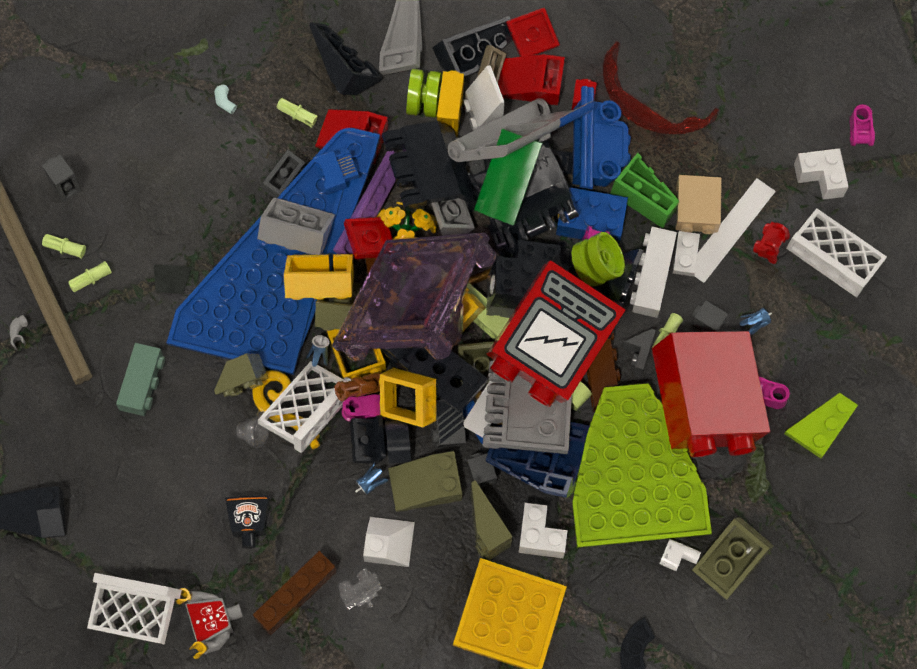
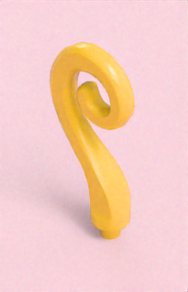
M266 371L268 379L262 381V386L252 389L254 403L262 414L271 406L264 397L265 386L271 381H278L282 384L283 389L281 392L277 393L271 389L267 392L269 399L274 402L291 384L287 375L280 371ZM294 414L282 415L283 421L296 420V415ZM280 415L269 417V419L275 422H281ZM296 425V426H289V427L293 428L295 431L298 430V426H297V425ZM319 434L310 443L312 449L320 446L317 440L320 436Z

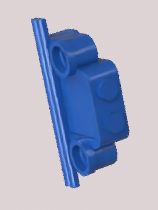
M581 87V100L574 107V110L590 101H594L593 87ZM610 100L603 103L594 101V108L591 112L574 120L573 184L592 189L593 185L608 186L617 179L621 170L630 163L628 146L631 137L628 134L627 125L622 121H618L621 117V109L617 103Z

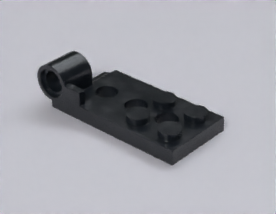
M420 328L409 339L403 334L396 332L382 348L384 354L400 369L436 379V396L459 414L488 381L487 377ZM419 352H425L428 355V359L419 361L416 359V355ZM436 365H442L446 370L443 374L438 375L433 372V368ZM459 378L463 384L459 388H454L450 384L451 380Z

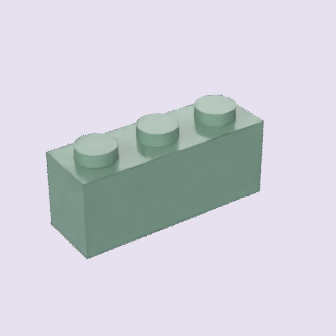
M135 343L116 403L120 411L145 416L146 411L151 409L153 402L151 397L152 391L157 389L159 383L157 375L159 369L162 370L165 363V357H163L160 348Z

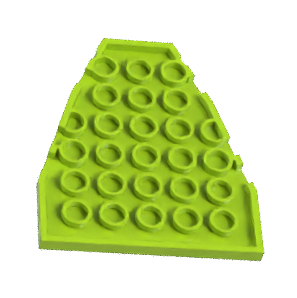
M648 383L605 387L602 391L586 436L572 500L577 548L712 534L706 488L696 472L697 469L687 453V448L671 449L663 405L656 398L654 391Z

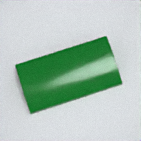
M502 128L496 146L507 145L523 137V135ZM535 140L507 156L492 158L474 210L514 226L543 142Z

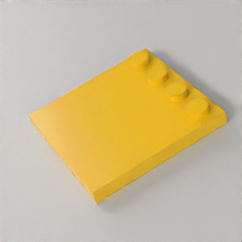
M480 558L452 646L522 669H542L567 586Z

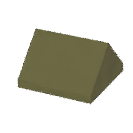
M494 342L458 345V356L488 378L490 373L489 362L495 360L486 354Z

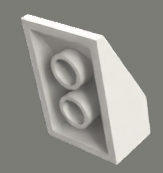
M491 65L486 66L465 91L463 106L465 111L471 115L469 120L472 130H476L502 117L504 113V100Z

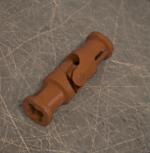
M375 372L362 376V378L355 377L348 382H337L335 385L337 398L340 401H345L348 397H361L366 394L380 392L379 380L381 373Z

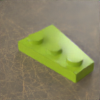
M839 393L789 428L784 434L819 458H822L858 405Z

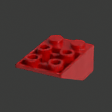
M542 54L505 58L498 81L502 97L529 102L542 98L547 104L558 106L565 57Z
M328 109L315 147L322 149L338 131L345 128H355L380 134L378 148L372 163L376 164L383 144L382 134L388 130V117L368 111Z

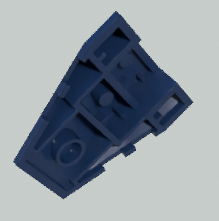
M570 422L568 454L501 447L496 449L489 448L486 462L544 493L567 498L573 494L577 482L582 453L590 426Z

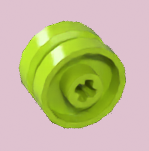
M411 70L407 95V115L418 116L421 111V105L424 103L425 117H437L441 90V72L430 71L425 84L423 70Z
M600 232L593 235L590 239H584L573 246L571 253L575 271L579 278L587 285L597 287L604 284L607 280L620 277L624 273L625 263L622 251L617 241L610 234Z

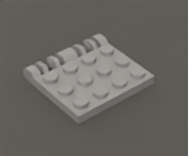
M490 361L488 380L499 383L505 382V386L489 385L487 387L489 395L486 396L485 411L489 414L485 415V421L496 424L502 423V427H485L483 446L494 449L501 447L568 454L572 395L566 402L559 403L555 400L551 407H547L528 394L532 384L518 375L513 383L506 381L490 369L494 362Z

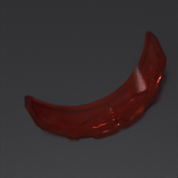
M616 41L605 54L603 79L606 91L611 101L619 105L621 113L636 125L662 134H684L702 129L716 121L719 112L717 108L705 119L688 117L678 124L667 121L623 91L617 73V55L620 43Z

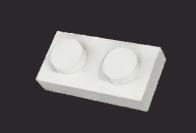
M678 232L673 268L674 274L695 275L700 234Z

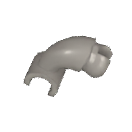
M24 315L16 317L10 324V342L15 350H17L15 343L19 340L22 341L24 346L26 345L23 337L18 335L19 331L28 325Z

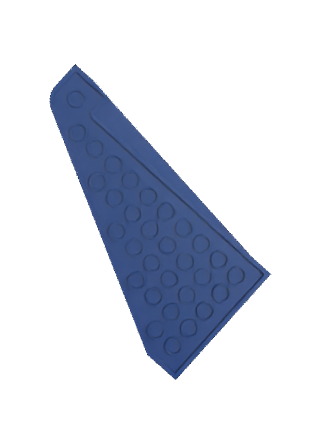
M345 128L338 131L316 155L319 156L332 150L335 155L350 151L359 178L346 182L347 188L326 195L324 188L325 177L322 170L316 168L312 159L278 197V199L335 214L326 247L321 254L329 255L330 272L333 268V254H336L333 249L345 229L343 224L345 219H350L355 211L376 155L380 134L355 128ZM260 217L176 309L167 344L229 360L246 353L259 354L264 368L294 375L301 349L315 315L317 299L303 298L293 300L285 298L284 270L287 255L308 254L298 250H289L280 245L268 244L257 239Z

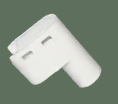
M669 539L660 564L677 571L681 558L697 564L701 552Z

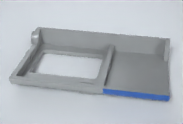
M542 98L535 99L450 142L448 154L456 162L507 156L537 139L541 142L550 138L552 131L591 112L594 108V101H590L575 110L551 113L545 100ZM537 104L543 107V114L540 113ZM502 128L523 135V137L507 145L496 146Z

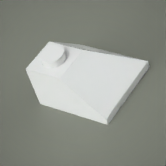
M370 517L363 554L364 562L409 567L415 522Z

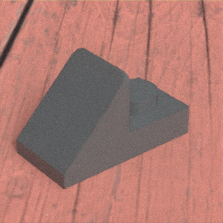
M650 329L624 342L623 349L635 353L631 363L632 366H635L633 374L642 375L656 330Z

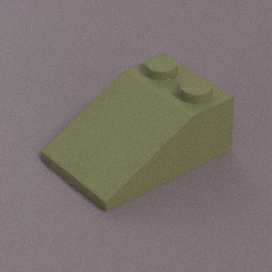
M353 282L352 297H347L346 299H336L333 297L317 300L315 327H321L326 331L338 329L346 333L358 332L363 324L371 294L370 284Z
M454 451L430 455L388 468L396 512L462 501V490Z
M475 480L471 483V502L475 542L477 544L475 548L481 557L485 556L489 561L511 547L512 535Z
M741 517L733 519L692 571L727 600L760 564L774 545Z

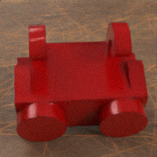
M771 222L770 224H765L763 228L764 236L761 241L757 240L755 242L753 252L758 253L760 257L768 259L770 263L776 264L779 248L782 243L789 240L790 233L784 225Z

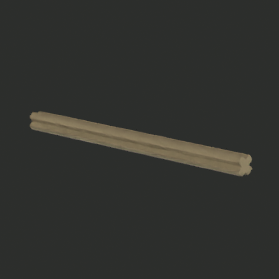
M0 180V223L75 384H82L84 381H89L92 378L91 372Z

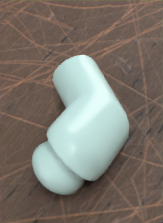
M226 85L217 86L214 91L216 104L230 114H233L237 105L227 98L229 88Z

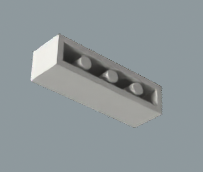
M652 227L650 234H645L643 246H647L646 252L642 253L639 265L642 266L641 273L637 272L634 284L638 285L637 292L632 291L630 304L633 305L632 312L655 318L658 317L677 232Z

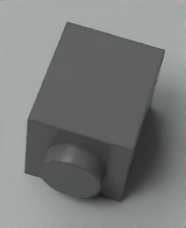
M705 301L702 306L698 305L694 310L692 325L703 332H718L728 314Z
M476 453L467 460V467L472 481L476 480L480 488L496 484L497 476L493 465L486 462L487 454Z

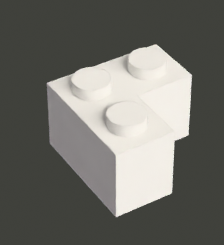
M840 148L798 154L794 163L798 183L819 180L823 200L844 197L848 189V182Z
M525 503L519 553L555 558L564 557L567 530L545 528L547 505Z

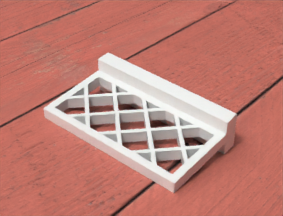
M816 209L800 230L795 233L786 248L856 298L887 258V256L819 209ZM817 217L822 220L825 227H815L814 219ZM831 231L841 233L842 239H833ZM812 232L813 240L808 241L801 235ZM817 232H826L828 240H818ZM848 243H855L859 246L860 251L850 252ZM834 244H844L846 252H836ZM820 245H830L831 253L821 250ZM872 255L879 261L874 264H868L866 256ZM852 256H861L863 264L854 265ZM837 257H847L849 265L841 264L838 262ZM865 269L866 278H861L856 274L855 270Z
M310 361L258 419V424L294 444V449L302 453L342 408L344 402L337 398L335 388L325 390L324 383L348 382L351 379L348 377L342 379L319 365L313 367ZM313 370L320 375V378L307 379V375ZM321 383L322 390L310 392L309 385ZM299 386H306L307 392L294 394V389ZM324 396L322 403L312 404L311 397ZM297 399H309L310 405H296ZM293 400L294 407L281 409V404L284 401ZM311 410L309 418L299 419L298 412ZM295 413L296 420L283 421V414ZM280 415L281 422L270 423L267 421L270 416ZM298 426V430L294 435L285 431V427Z
M95 573L93 582L97 583L87 628L165 644L175 598L180 599L181 590ZM104 589L108 590L112 597L106 603L102 600ZM126 593L129 602L122 607L119 598ZM145 597L148 605L143 610H140L137 602ZM161 601H166L165 609L159 615L155 606ZM114 603L118 611L110 616L107 608ZM133 607L136 615L129 620L125 612ZM151 610L155 619L147 624L144 615ZM103 612L106 621L97 626L98 615ZM121 616L124 625L117 630L113 621ZM139 620L143 628L135 633L131 625ZM158 623L160 631L158 638H155L150 629Z

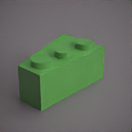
M637 153L615 180L610 194L627 197L628 206L664 228L674 215L679 200L664 182H660L657 179L651 167L648 168L641 160V155Z

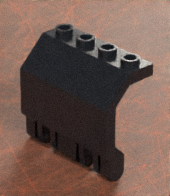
M439 121L403 126L400 129L386 131L382 134L386 151L403 150V152L393 153L389 157L392 171L397 181V187L407 188L414 186V189L404 190L400 194L405 211L422 209L430 203L459 198L466 201L468 211L473 212L478 196L477 192L472 189L470 172L467 173L466 161L456 162L448 154L449 143L459 138L455 136L453 128Z
M547 141L542 144L514 226L489 217L493 236L500 252L509 248L508 242L511 247L516 245L513 234L517 232L526 241L529 239L527 232L533 238L548 231L545 220H547L550 229L555 228L552 216L559 214L563 223L568 222L565 211L570 220L579 217L567 180ZM488 169L470 177L471 183L478 194H480Z

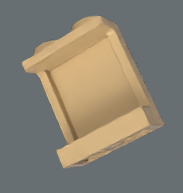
M679 175L676 184L679 204L677 206L675 230L689 233L693 231L704 234L717 233L721 225V177Z

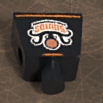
M269 496L225 497L233 537H242V548H255V536H264L266 534L270 508Z

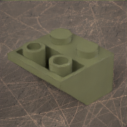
M246 353L227 361L214 390L215 394L224 395V397H234L242 394V389H254L262 386V381L268 379L260 355Z

